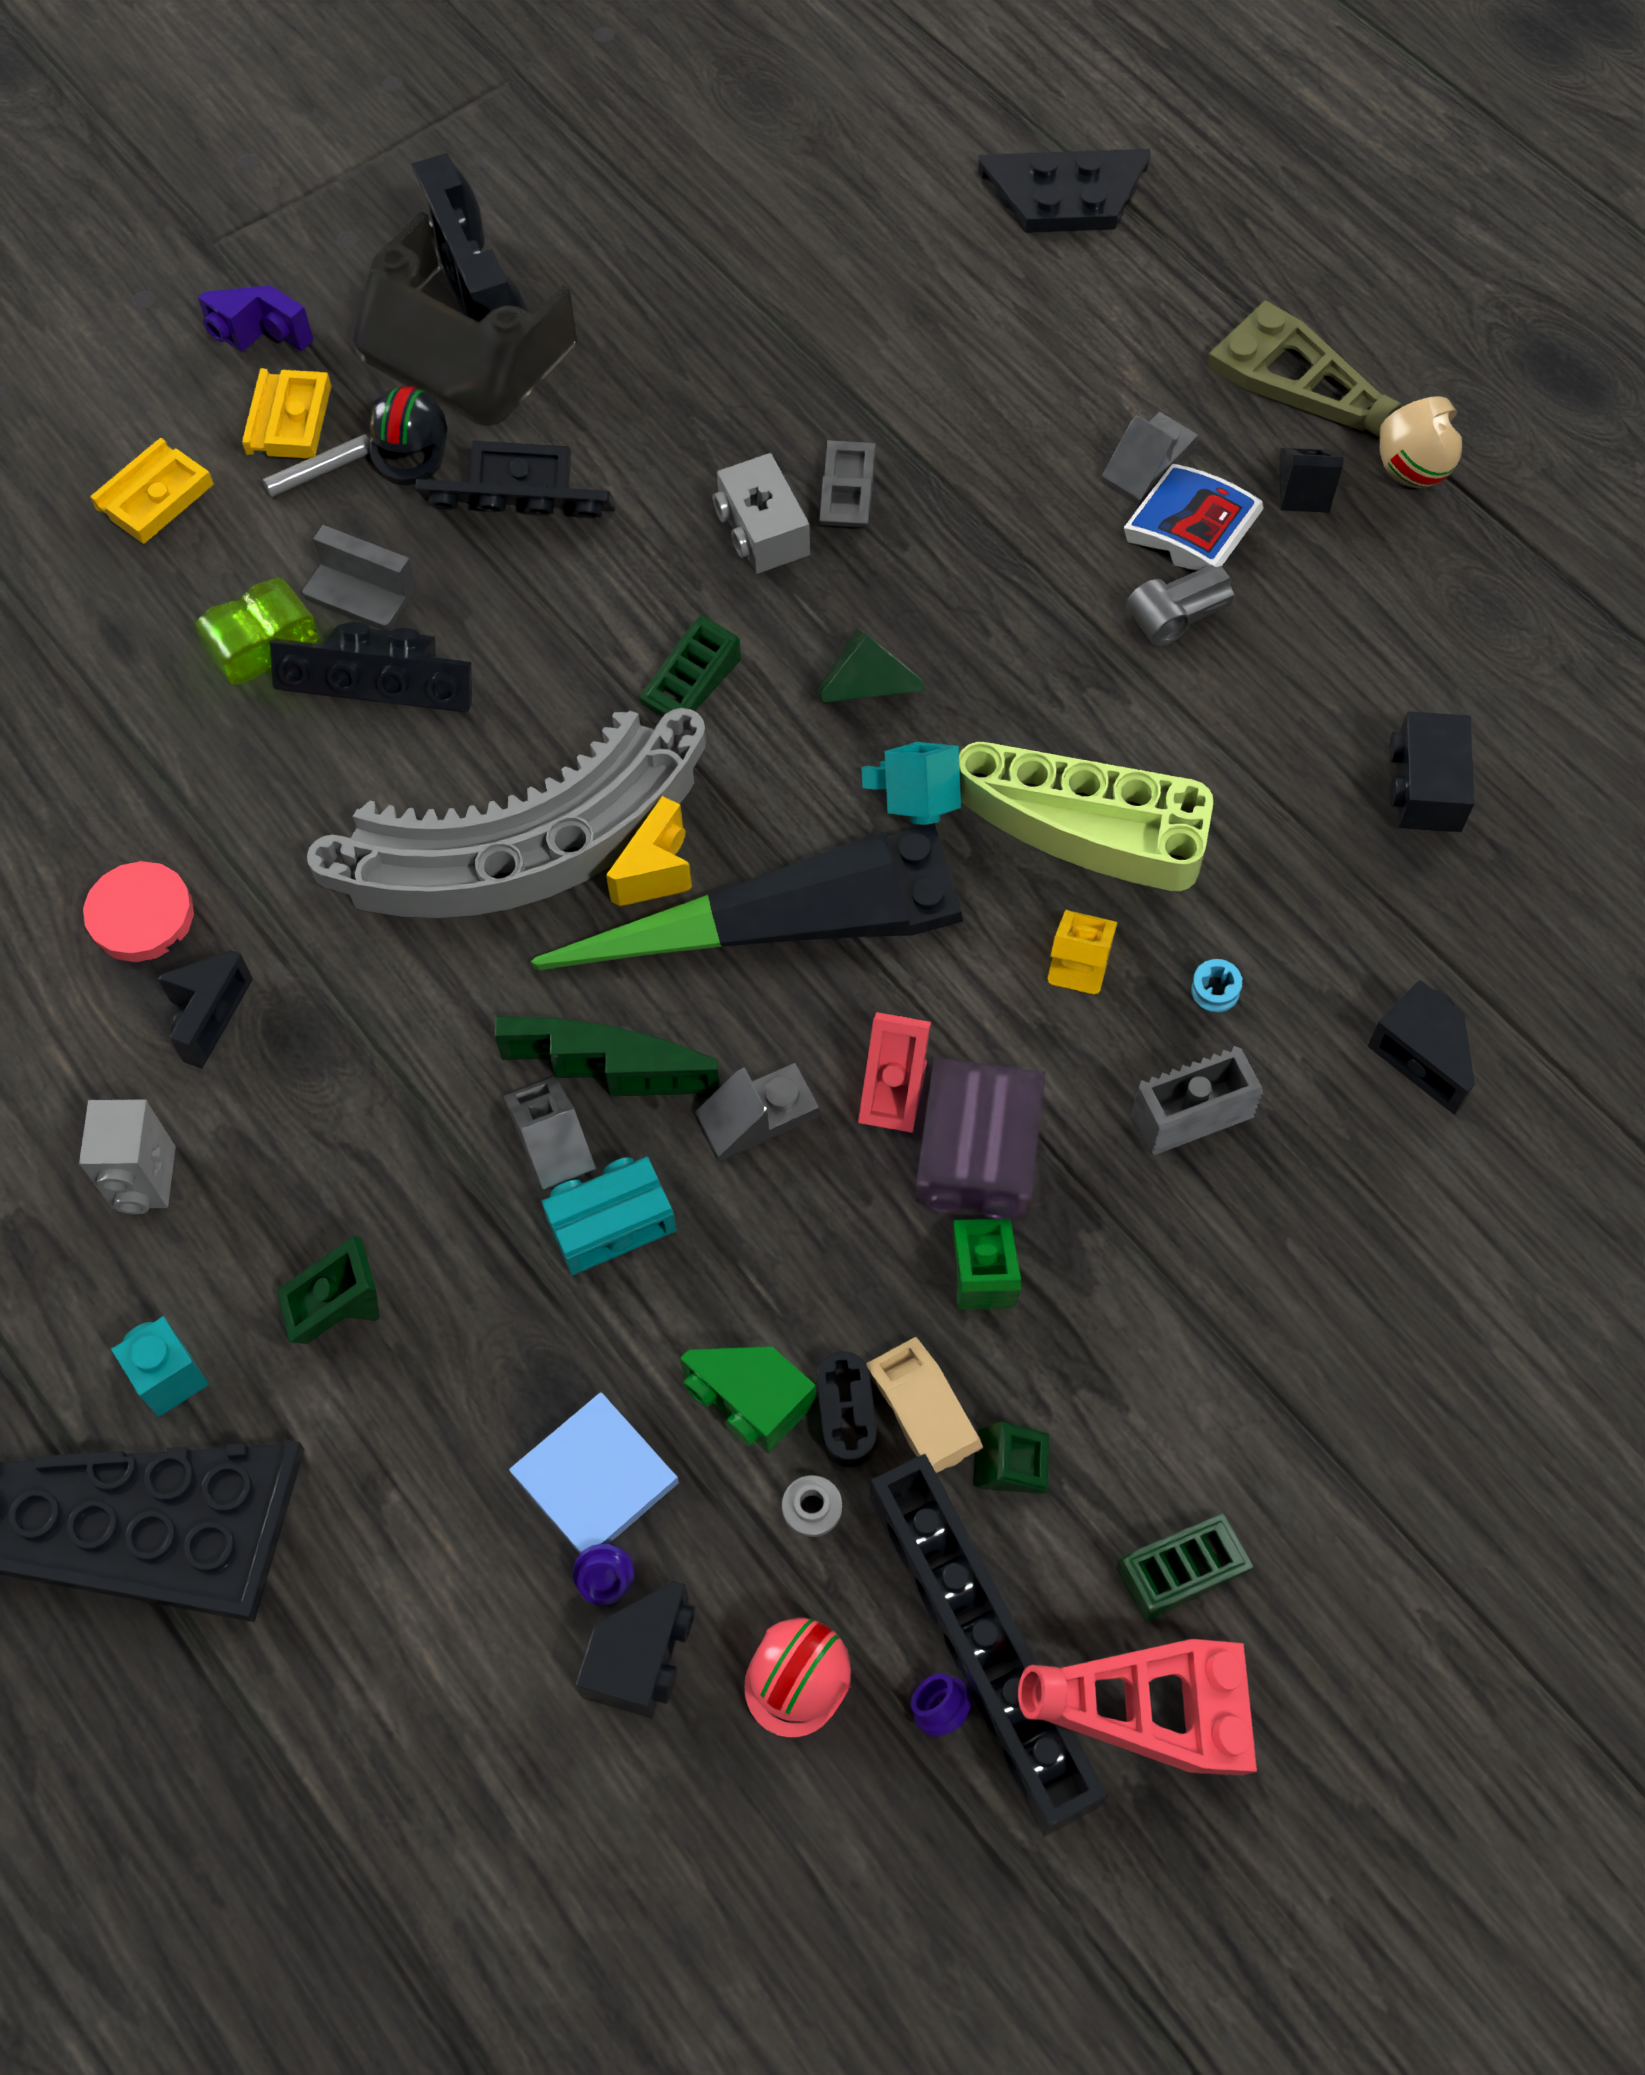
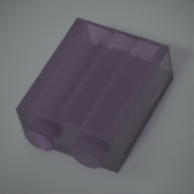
M934 1058L917 1177L916 1202L925 1203L929 1208L940 1212H955L960 1208L983 1211L986 1216L994 1219H1013L1016 1216L1028 1217L1045 1071Z

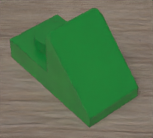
M1011 1219L953 1220V1240L957 1263L958 1309L1014 1308L1021 1291V1277Z

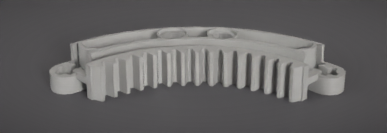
M679 708L666 713L659 721L655 730L640 725L639 713L630 710L629 712H614L612 715L614 728L604 727L602 730L604 743L593 741L590 744L592 758L581 754L576 757L578 771L566 766L563 767L561 770L564 781L560 783L550 777L546 778L547 791L544 793L539 792L532 786L527 788L528 801L522 802L515 795L508 796V808L502 810L495 801H490L487 814L481 815L477 808L472 805L469 806L466 817L461 819L454 808L448 809L444 820L437 819L434 809H428L423 819L417 820L414 808H408L403 816L398 818L394 806L388 805L379 815L375 801L370 800L362 808H357L353 815L356 830L352 837L348 838L332 834L319 838L309 847L307 854L308 865L318 884L327 889L349 894L355 908L401 917L447 918L481 915L512 909L551 897L589 880L614 865L662 796L678 804L682 802L694 785L693 768L705 749L706 732L704 721L697 712L691 709ZM684 729L690 730L691 735H684L678 745V754L673 752L675 748L674 735H680ZM573 847L581 848L575 852H564ZM338 855L342 856L345 865L334 862L329 869L325 867V860L334 861ZM350 869L355 870L356 880H354ZM510 873V875L505 878H495L499 874Z

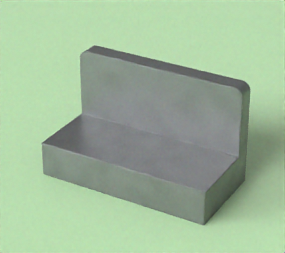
M322 525L313 538L321 564L302 591L305 600L380 630L389 631L417 590L410 559Z

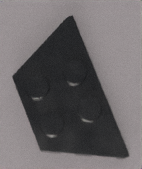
M1150 149L979 155L978 174L982 179L986 177L991 179L997 187L998 199L1006 208L1013 211L1015 220L1026 233L1115 230L1123 217L1125 205L1130 203L1136 192L1137 182L1142 172L1146 173L1149 167L1151 153Z

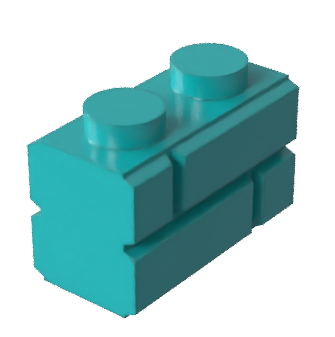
M629 1157L618 1159L605 1167L603 1175L585 1183H582L580 1180H569L561 1183L551 1191L549 1198L541 1201L548 1224L572 1276L677 1231L672 1207L648 1157L637 1161Z

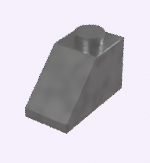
M555 1076L503 1096L542 1189L551 1186L555 1188L569 1180H581L584 1177V1173L596 1169L575 1109Z

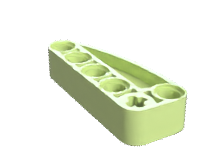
M975 742L961 750L959 754L961 802L992 825L1020 841L1059 859L1132 883L1169 891H1183L1190 888L1196 882L1206 849L1213 809V795L1203 783L1187 778L988 742ZM975 774H982V775H985V776H987V777H976V776H973V775H975ZM1029 783V784H1035V785H1038V786H1037V787H1029V786H1026V785H1024V784ZM1075 793H1085L1090 796H1080ZM1127 802H1135L1142 806H1133ZM1171 855H1179L1186 860H1177L1172 858Z

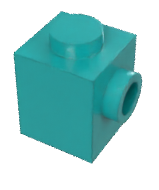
M164 1316L155 1322H146L136 1326L126 1334L122 1343L111 1349L139 1396L158 1417L210 1385L184 1342Z

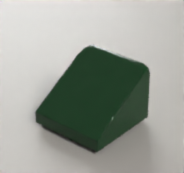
M1001 1421L977 1431L983 1448L975 1452V1487L986 1490L1040 1494L1047 1492L1048 1433Z

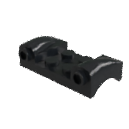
M447 153L412 163L414 174L424 192L430 211L431 220L425 227L427 236L484 361L523 349L529 341L527 307L520 290L503 271L493 250L480 252L485 242L480 207L469 182Z

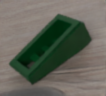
M700 615L683 635L639 697L640 703L662 717L666 713L679 708L696 711L741 661L739 638L707 617ZM696 659L705 664L706 668L702 669L692 661ZM681 674L693 681L694 685L691 686L677 677ZM668 688L684 699L681 703H678L665 695L664 692Z
M1222 1513L1120 1558L1116 1569L1145 1623L1251 1571L1253 1565L1225 1515ZM1216 1534L1232 1563L1221 1567L1205 1538ZM1193 1544L1196 1546L1209 1570V1573L1203 1576L1200 1575L1186 1550L1187 1547ZM1172 1554L1176 1556L1189 1582L1180 1585L1166 1557ZM1155 1564L1169 1591L1159 1594L1146 1567Z

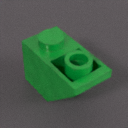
M772 1346L688 1350L680 1358L685 1378L682 1385L685 1390L703 1407L708 1408L713 1403L728 1417L725 1425L743 1444L751 1447L756 1442L768 1454L816 1405V1385Z

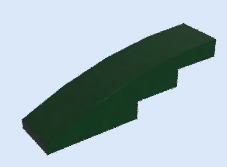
M495 1017V1038L502 1060L551 1059L556 1078L606 1077L610 1097L714 1094L720 1088L717 1059L662 1038L611 1025L560 1018Z

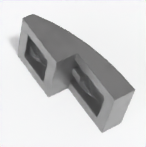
M827 440L820 525L868 528L875 464V443Z

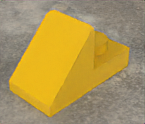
M662 796L609 870L606 877L612 903L624 906L691 889L690 865L687 861L675 855L682 846L686 830L683 828L680 804Z
M1065 910L1054 938L1048 982L1052 985L1093 995L1098 994L1101 990L1117 922Z

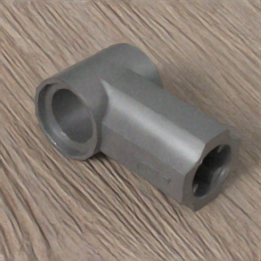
M1210 565L1169 584H1165L1161 579L1147 581L1133 591L1127 600L1126 607L1151 643L1156 647H1162L1181 637L1191 623L1231 606L1235 594L1230 584V577L1223 567Z

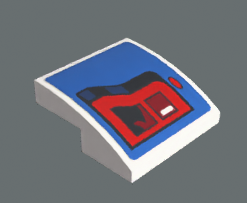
M1172 463L1124 526V531L1128 543L1170 551L1173 566L1198 571L1210 565L1215 567L1222 566L1264 508L1260 499L1224 479L1197 469Z

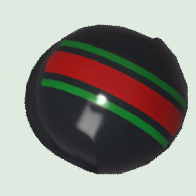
M399 386L380 395L373 402L369 419L370 456L375 467L383 478L397 485L409 486L415 485L416 479L428 480L438 471L444 458L447 423L443 410L428 393L413 386ZM432 445L431 457L424 464L411 469L393 467L380 456L382 448L392 452L409 453Z

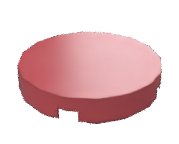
M139 861L120 865L104 874L89 890L83 907L87 931L96 945L102 948L106 954L116 960L141 962L160 957L169 951L167 947L172 945L177 939L180 942L189 932L194 909L192 896L178 873L163 864Z

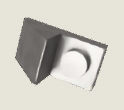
M1160 411L1149 422L1140 416H1136L1129 424L1103 472L1101 483L1140 506L1171 464L1180 465L1196 448L1198 434Z
M793 1063L754 1081H751L745 1068L737 1070L695 1112L718 1160L722 1161L818 1118L819 1106L796 1063Z

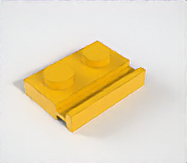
M260 369L242 440L246 455H254V451H266L267 456L310 459L316 455L331 390L328 372L281 370L279 375L269 374L267 369Z
M159 438L92 494L90 498L98 512L101 513L103 511L112 522L145 544L212 487L214 483L208 470L178 449H171L167 446L165 440Z

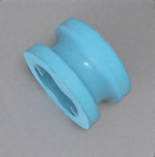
M1212 959L1205 961L1197 968L1193 977L1191 989L1193 999L1201 1008L1209 1012L1220 1013L1228 1011L1235 1006L1242 989V976L1240 971L1226 960ZM1218 977L1221 978V985L1226 982L1229 984L1225 987L1224 995H1213L1212 987L1208 990L1204 988L1208 986L1209 978Z

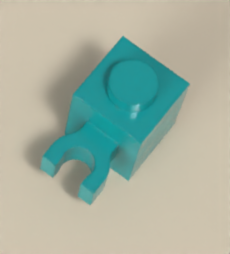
M914 742L885 751V761L880 762V767L865 766L861 768L862 787L866 789H886L888 813L909 816V822L912 824L937 823L941 821V814L961 808L959 746Z

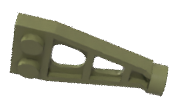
M1266 300L1209 353L1207 367L1241 388L1360 431L1366 429L1379 438L1380 426L1384 420L1393 412L1403 407L1400 402L1388 395L1380 394L1304 322ZM1287 348L1298 351L1312 366L1299 380H1291L1273 374L1267 367ZM1328 375L1337 380L1349 392L1338 401L1315 393L1312 389Z

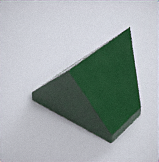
M857 629L819 685L818 697L822 703L918 692L924 691V681L871 637Z

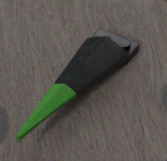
M935 823L888 836H884L882 831L535 957L530 962L534 969L546 970L628 957L724 946L814 939L912 936L963 922V917Z

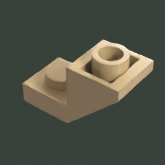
M917 1337L866 1363L873 1383L893 1409L909 1447L917 1457L926 1453L936 1473L958 1464L965 1457L983 1448L977 1433L941 1369Z

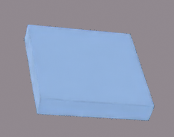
M602 1392L509 1469L514 1479L579 1554L593 1545L611 1543L679 1483L678 1477Z

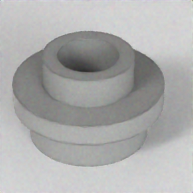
M815 1475L801 1477L791 1483L784 1493L782 1499L784 1519L793 1531L802 1536H822L830 1532L840 1520L842 1514L841 1495L836 1486L826 1478ZM807 1496H817L824 1503L822 1509L813 1514L805 1512L800 1506L802 1500Z

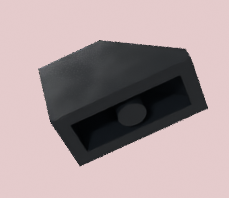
M1419 980L1378 1022L1368 1047L1452 1114L1456 1115L1475 1085L1465 1016L1462 1011L1455 1007L1454 1002L1448 995L1440 990L1432 989Z

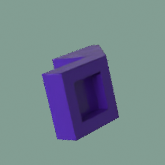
M271 285L207 291L197 297L204 315L203 325L207 332L218 342L225 341L241 352L266 331L277 341L281 342L284 340L300 351L314 340L305 307Z

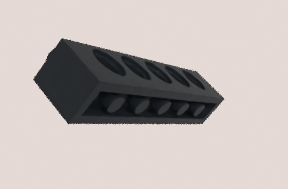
M926 1453L871 1479L870 1501L963 1682L970 1689L972 1699L1043 1837L1100 1808L1107 1794L1073 1730L1045 1720L1028 1719L1020 1709L1018 1686L1021 1675L1028 1666L1038 1664Z

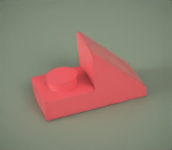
M876 1012L873 1019L858 1123L913 1133L927 1065L926 1052L931 1022Z

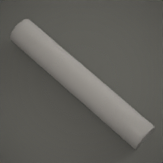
M366 434L361 435L263 479L265 488L272 498L370 454V440Z

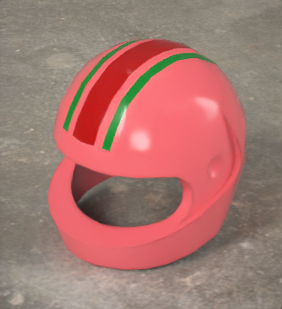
M798 1617L778 1622L768 1628L763 1641L749 1664L745 1678L746 1702L756 1721L766 1730L784 1737H801L821 1728L833 1716L850 1688L851 1666L848 1649L840 1636L829 1626L814 1619ZM778 1718H781V1719H784V1720H787V1721H796V1722H801V1723L785 1722V1721H782V1720H780V1719H778Z

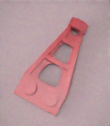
M1189 1639L1064 1668L1030 1665L1021 1675L1018 1686V1701L1023 1715L1028 1719L1045 1720L1190 1773L1243 1776L1257 1772L1244 1643ZM1168 1675H1176L1181 1678L1186 1733L1179 1734L1160 1727L1152 1721L1149 1682L1152 1679ZM1096 1680H1124L1127 1722L1102 1717L1097 1714Z

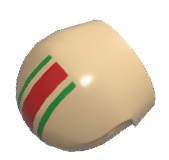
M1439 396L1414 401L1393 412L1381 424L1380 454L1387 473L1395 481L1411 488H1428L1441 483L1456 468L1462 454V437L1450 423L1456 416L1457 410L1449 399Z

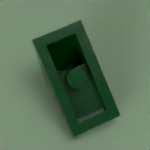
M352 1236L276 1290L290 1343L308 1344L344 1318L372 1321L380 1319L376 1287L361 1237Z

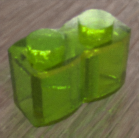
M283 577L254 585L238 601L214 606L194 623L202 646L231 685L247 682L271 667L270 641L273 638L315 643L319 639L313 616Z

